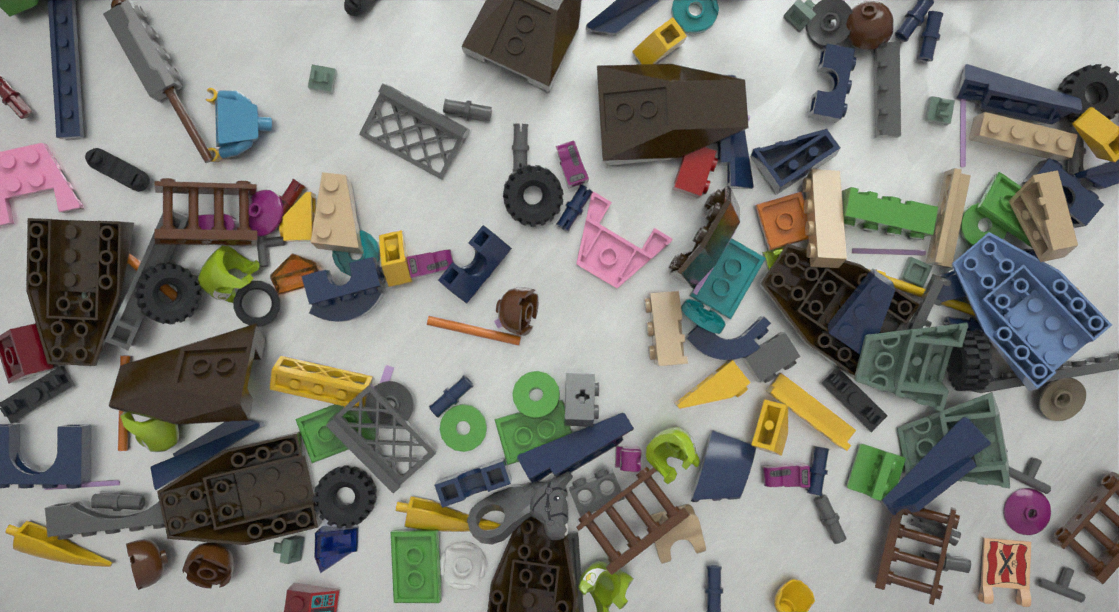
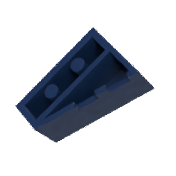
M823 129L788 141H779L766 147L754 148L750 157L774 191L779 194L808 175L812 169H817L834 158L841 147L828 129Z
M872 268L828 323L829 333L861 354L865 335L878 334L881 330L895 292L893 282Z

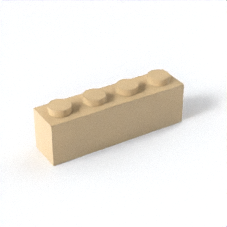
M987 112L974 117L969 140L1046 159L1050 158L1058 162L1072 158L1077 134Z
M812 169L808 176L803 179L802 190L806 192V200L804 202V213L807 214L805 234L809 237L806 254L810 258V267L839 268L847 259L840 171Z

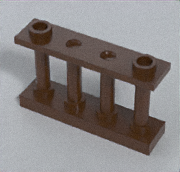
M171 178L155 181V193H163V226L160 229H154L155 245L256 246L257 231L249 228V195L256 194L257 184H251L249 181H237L236 183L176 182L175 179ZM173 193L188 194V227L186 229H176L173 226ZM199 194H214V227L211 230H201V227H199ZM224 195H239V228L237 230H227L224 227Z
M645 467L636 474L638 480L595 513L592 514L588 511L578 519L580 522L576 526L578 531L586 526L609 557L607 560L610 563L606 566V569L611 575L690 516L685 507L681 509L678 506L675 507L653 479L652 475L657 472L654 467L651 470ZM642 482L646 484L667 512L666 516L668 519L662 524L654 521L632 491ZM623 497L626 498L648 527L646 529L648 534L642 539L634 535L613 506ZM603 512L607 513L628 542L627 546L629 549L622 554L614 549L594 522V519Z
M1111 472L1102 478L1100 486L1063 527L1056 530L1053 539L1050 541L1053 545L1062 549L1069 546L1089 564L1085 574L1101 584H1104L1119 567V535L1113 541L1110 540L1090 520L1100 511L1119 528V515L1106 504L1114 493L1119 496V474ZM1083 528L1105 547L1104 552L1098 558H1095L1074 539Z
M951 507L949 515L925 508L917 512H910L906 508L900 510L896 515H892L875 588L885 590L886 584L891 585L893 583L930 594L929 604L934 605L935 599L940 600L943 586L939 585L951 531L952 528L957 529L960 515L956 514V508ZM911 514L947 524L944 537L941 538L905 528V525L901 524L902 516ZM902 537L940 547L938 562L899 551L900 548L895 547L897 538L902 539ZM899 560L935 571L932 585L894 574V571L890 570L891 561L897 562Z

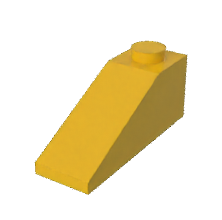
M728 360L674 404L679 409L734 396L740 397L748 390L746 386L751 382L733 360Z

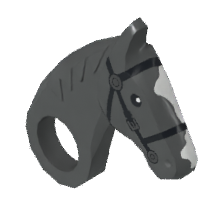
M566 472L552 481L515 485L495 492L479 501L470 510L467 519L472 536L484 544L493 545L502 542L531 516L543 524L548 539L560 540L568 534L569 500L566 485L573 478L572 474ZM490 511H501L505 514L504 521L498 528L489 531L479 528L481 518Z

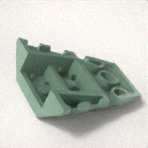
M961 323L865 335L854 380L881 391L892 392L895 396L901 398H909L918 404L934 407L935 410L943 412L949 390L943 384L944 375L952 347H962L968 324Z
M993 392L898 427L902 454L906 458L904 463L905 471L908 474L962 417L968 418L991 442V445L971 457L976 467L958 481L975 482L981 485H996L1010 489L1008 455L1000 412Z

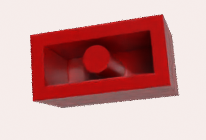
M704 147L682 157L672 190L695 198H700L702 193L706 194L711 182L707 180L709 172H714L718 162V158H715L717 151Z

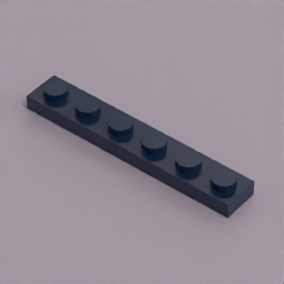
M48 0L56 138H84L75 0Z

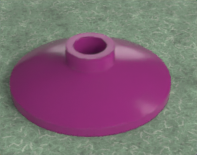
M260 190L249 198V228L257 231V236L269 235L278 227L282 219L283 204L275 192Z
M1032 488L1018 489L1007 498L1004 504V519L1013 531L1022 535H1034L1041 532L1048 525L1051 518V506L1046 496ZM1033 509L1034 513L1031 517H1029L1028 512L1029 510Z

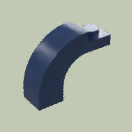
M379 266L382 281L384 284L386 278L382 270V267ZM363 291L355 295V298L343 302L340 299L331 300L332 305L317 308V304L312 305L309 314L327 321L355 320L370 313L380 303L384 293L377 292L364 295Z
M760 316L741 335L732 339L721 338L715 333L696 325L685 336V340L695 350L708 357L720 360H735L746 357L760 348L754 339L757 338L759 340L769 331L767 327L771 323L765 316Z

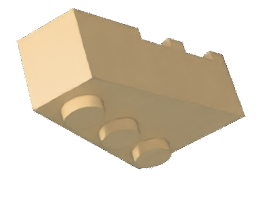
M1058 171L1033 175L1009 200V203L1040 262L1064 258L1078 246L1059 173Z
M322 172L311 243L317 249L364 254L357 222L352 183L346 175Z
M679 291L648 294V298L645 299V311L650 313V322H647V335L652 336L653 345L649 346L650 360H654V364L657 366L688 364L687 356H684L683 343H685V336L682 334V312Z

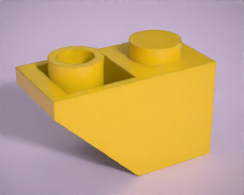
M672 17L645 38L632 53L640 64H656L685 42L687 35Z
M1088 108L1072 125L1096 158L1116 162L1119 159V126L1096 109Z

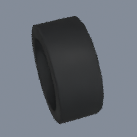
M251 281L243 288L237 290L233 309L236 316L244 324L252 325L257 323L258 327L269 324L276 318L280 310V298L277 291L270 284L264 281ZM262 290L270 296L271 308L266 315L252 317L244 311L242 300L249 291Z

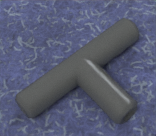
M257 236L260 267L269 266L267 247L284 246L286 244V241H283V237L266 238V236Z
M1032 458L1026 473L1009 466V476L1045 494L1051 491L1050 485L1035 479L1042 463L1040 459Z
M1064 568L1059 584L1044 578L1038 580L1039 587L1080 603L1084 602L1086 598L1085 594L1068 588L1074 574V570L1071 568Z

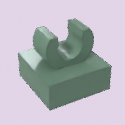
M796 0L783 16L798 30L802 31L816 15L811 10L815 3L811 0H806L805 2Z
M312 64L308 88L333 94L337 70Z
M934 96L929 97L925 121L944 125L951 124L955 100Z
M295 535L283 538L281 543L274 542L273 552L281 554V563L291 564L301 561L304 537Z

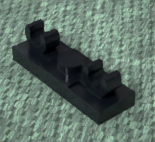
M60 366L0 402V410L11 424L16 423L75 387V384L65 367Z
M837 366L819 382L871 433L888 416Z

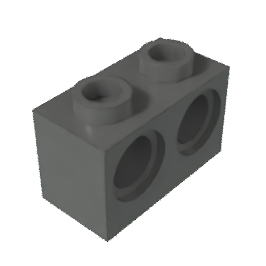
M607 468L595 472V477L588 480L583 477L572 482L573 486L569 487V491L580 517L588 511L593 513L599 510L622 492L613 469L608 471ZM611 481L613 483L612 490L609 492L602 491L600 489L602 482ZM580 491H590L591 498L587 501L580 500L578 498Z

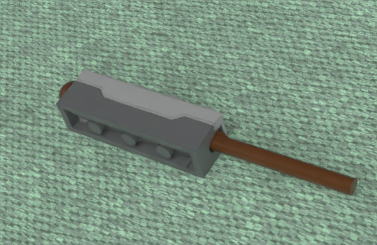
M113 0L111 2V9L103 13L149 97L156 101L168 98L204 162H211L213 160L211 153L176 94V91L183 88L179 82L181 76L174 66L171 67L167 61L170 57L162 45H158L156 31L145 22L144 19L147 16L139 4L134 5L129 0Z

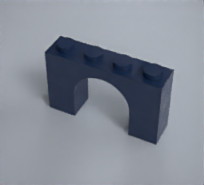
M0 424V488H9L10 484H18V488L25 489L33 488L34 484L42 485L44 489L57 488L58 485H66L68 489L82 488V484L91 481V424H67L57 427V456L53 465L47 471L34 470L24 462L20 453V424Z

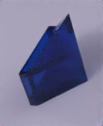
M322 526L315 532L314 558L320 573L350 553L357 552V527H343L340 529Z

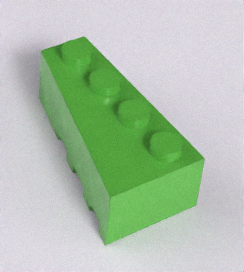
M854 187L842 190L844 226L854 227L855 224L864 225L863 229L869 231H878V228L886 229V233L891 235H901V232L908 233L910 238L924 240V237L934 234L938 211L937 206L915 201H905L904 204L901 203L900 198L893 196H882L880 199L876 192H858L859 189Z

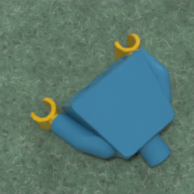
M213 88L207 89V92L214 94L212 99L205 100L215 105L216 147H220L219 149L208 148L209 152L216 153L215 158L211 162H220L223 158L243 153L252 147L253 142L257 141L258 131L272 130L271 117H258L257 105L252 104L251 100L240 92L232 90H220L218 92Z

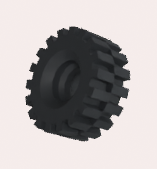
M1095 64L1093 66L1087 65L1066 76L1063 79L1065 82L1061 83L1058 89L1062 90L1061 93L1080 98L1082 103V112L1080 114H1068L1070 118L1067 121L1073 123L1090 107L1096 109L1109 120L1116 117L1115 114L1119 113V80L1116 77L1119 74L1116 71L1110 73L1111 67L1105 66L1101 68L1102 64ZM1094 87L1098 91L1099 102L1097 104H1090L1085 97L1086 88Z
M540 165L519 167L513 174L509 175L507 182L504 184L503 199L506 210L515 221H519L522 225L526 226L528 224L531 227H536L538 224L541 226L545 225V222L548 220L551 222L554 219L555 214L560 212V206L563 205L564 193L561 183L554 173L546 167L543 168ZM530 186H536L542 191V198L537 204H529L524 200V191Z
M160 263L156 264L157 266L148 268L145 274H141V279L135 286L137 287L135 298L138 301L136 303L141 308L142 313L158 323L169 325L176 322H184L186 317L190 318L194 315L192 312L194 309H198L199 305L197 303L202 297L199 294L201 286L197 283V277L192 275L191 271L177 264ZM165 284H171L177 289V297L170 303L161 301L158 296L160 287Z
M980 330L967 331L962 347H952L947 372L950 374L949 381H952L951 385L955 387L956 391L985 390L986 386L989 385L988 379H991L992 375L990 373V370H992V364H990L992 354L989 353L991 348L990 344H987L988 339Z
M344 465L329 471L319 480V484L314 490L316 495L313 497V502L317 504L314 508L316 512L320 511L321 515L319 517L322 520H328V525L332 526L335 524L337 525L336 528L340 529L343 526L352 528L354 525L360 524L375 507L374 503L377 499L375 493L377 490L376 486L373 487V479L366 476L368 473L364 470L362 472L359 471V467L356 466L351 468L349 465ZM343 487L352 489L355 494L354 502L350 505L340 504L337 500L339 489Z

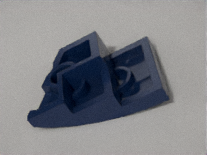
M712 430L709 435L705 455L701 461L698 479L694 484L691 502L712 499L713 501L740 499L751 471L756 448L749 443Z

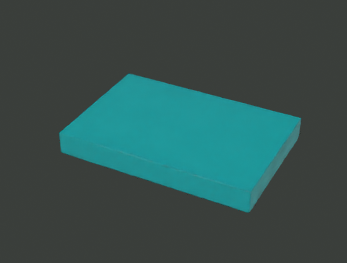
M731 238L698 294H694L692 290L689 296L726 318L731 319L766 258Z

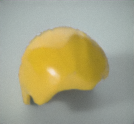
M797 579L786 582L778 589L774 596V606L777 612H808L815 602L813 592L808 585Z

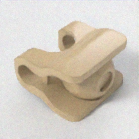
M689 504L678 506V508L685 507L690 516L654 543L661 564L671 561L670 549L678 540H688L691 542L697 554L706 551L699 518L695 515L693 507ZM665 510L651 514L654 521H658L660 524L668 519Z

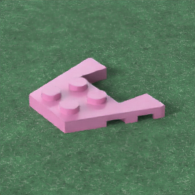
M38 143L0 152V227L14 224L9 199L54 190L59 212L64 213L84 208L82 202L78 200L73 192L74 189L70 182H67L61 172L62 169L47 144Z
M593 191L576 265L617 289L671 243L673 239L654 228L644 246L640 249L599 224L612 202Z

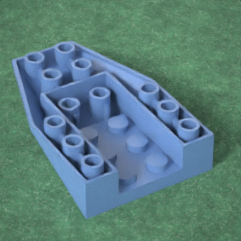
M990 232L951 264L983 333L1029 391L1041 387L1056 374V369L1084 345L1096 340L1112 326L1102 313L1060 270L1045 262H1040L1038 258Z

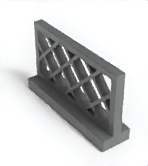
M382 83L378 91L379 95L359 135L443 180L470 129L392 86ZM383 99L391 103L394 114L382 117L379 107ZM396 107L402 109L403 111L398 112ZM404 113L411 114L415 125L402 128L399 115ZM395 117L399 130L387 133L383 120ZM417 118L424 122L418 124ZM380 122L383 135L374 137L368 134L367 131L372 123ZM426 124L433 126L436 136L423 140L420 126ZM416 128L420 141L408 145L404 131ZM438 130L444 132L445 134L439 135ZM400 133L404 146L394 148L391 146L388 136ZM449 135L457 139L453 149L444 151L440 138ZM385 138L386 143L379 139ZM437 139L441 153L428 156L425 142ZM421 144L425 157L416 160L412 158L409 147ZM405 149L407 154H405V153H403V152H401V151H399V150ZM450 153L447 159L445 154ZM442 155L444 167L441 172L432 169L430 159ZM426 160L427 165L421 163V161Z
M371 383L338 413H335L326 424L336 437L393 494L400 488L402 483L436 454V450ZM369 392L377 399L376 407H362L363 397ZM349 410L359 411V423L348 422L343 415ZM362 411L376 412V423H362ZM379 412H390L393 416V424H379ZM362 428H376L375 440L365 439L362 436ZM379 428L393 429V440H379ZM396 429H406L410 433V441H396ZM392 445V457L382 456L378 452V446ZM396 445L409 446V457H395ZM423 446L428 453L423 458L412 457V447ZM395 462H409V470L401 476L395 470Z

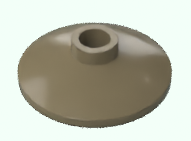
M1063 378L1051 382L1040 396L1039 406L1041 412L1053 421H1064L1072 418L1085 404V387L1074 378Z

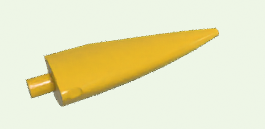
M411 496L409 504L397 502L395 511L407 513L404 527L442 532H470L467 522L468 514L449 507L442 508L440 503L433 500ZM482 518L479 522V528L482 530H493L501 525Z
M26 521L21 527L9 524L5 531L6 534L14 536V550L31 556L85 566L111 567L113 563L67 539L58 540L57 536L48 537L46 527Z

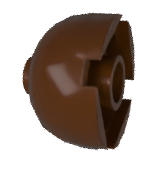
M865 0L852 8L853 14L848 16L846 26L850 31L847 38L854 47L863 50L876 49L879 47V44H882L884 41L887 43L893 34L894 19L886 5L876 0Z
M516 287L508 290L497 301L496 313H498L501 325L506 330L522 336L530 333L533 326L529 324L531 318L536 319L539 306L538 294L533 293L536 290Z
M145 539L126 543L133 577L138 590L157 583L164 574V564L168 563L165 549L160 551L155 542Z
M206 542L199 544L189 552L182 572H185L187 574L186 579L196 586L211 589L212 585L220 584L219 588L224 587L230 582L234 570L232 553L219 543Z

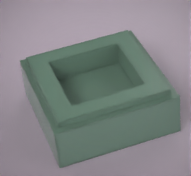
M908 257L899 279L923 288L933 266L913 257Z

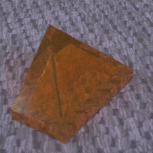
M292 253L270 274V279L278 295L304 288L302 276L320 270L316 262Z

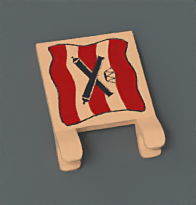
M983 538L981 586L978 594L980 602L992 604L994 601L992 587L1018 589L1015 598L1016 604L1023 607L1031 606V542Z

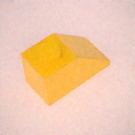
M306 192L283 216V222L279 225L280 236L283 237V241L311 242L316 212V194Z
M402 230L379 235L381 267L388 286L412 282Z
M764 399L751 445L759 450L782 456L788 436V405Z

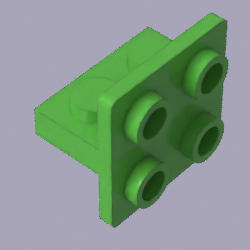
M861 443L846 487L881 501L898 484L906 458Z

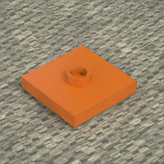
M802 192L755 205L769 251L784 247L786 244H794L809 239L805 234L807 214L804 213Z

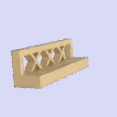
M954 168L944 172L934 234L931 235L926 259L927 264L952 268L951 264L954 259L971 175L962 174V169Z

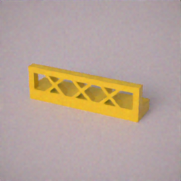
M280 356L271 371L269 390L346 406L370 383L372 384L373 376ZM367 394L363 397L362 407L366 405Z
M779 372L766 389V392L780 403L788 405L789 410L839 448L848 451L852 446L848 441L856 429Z

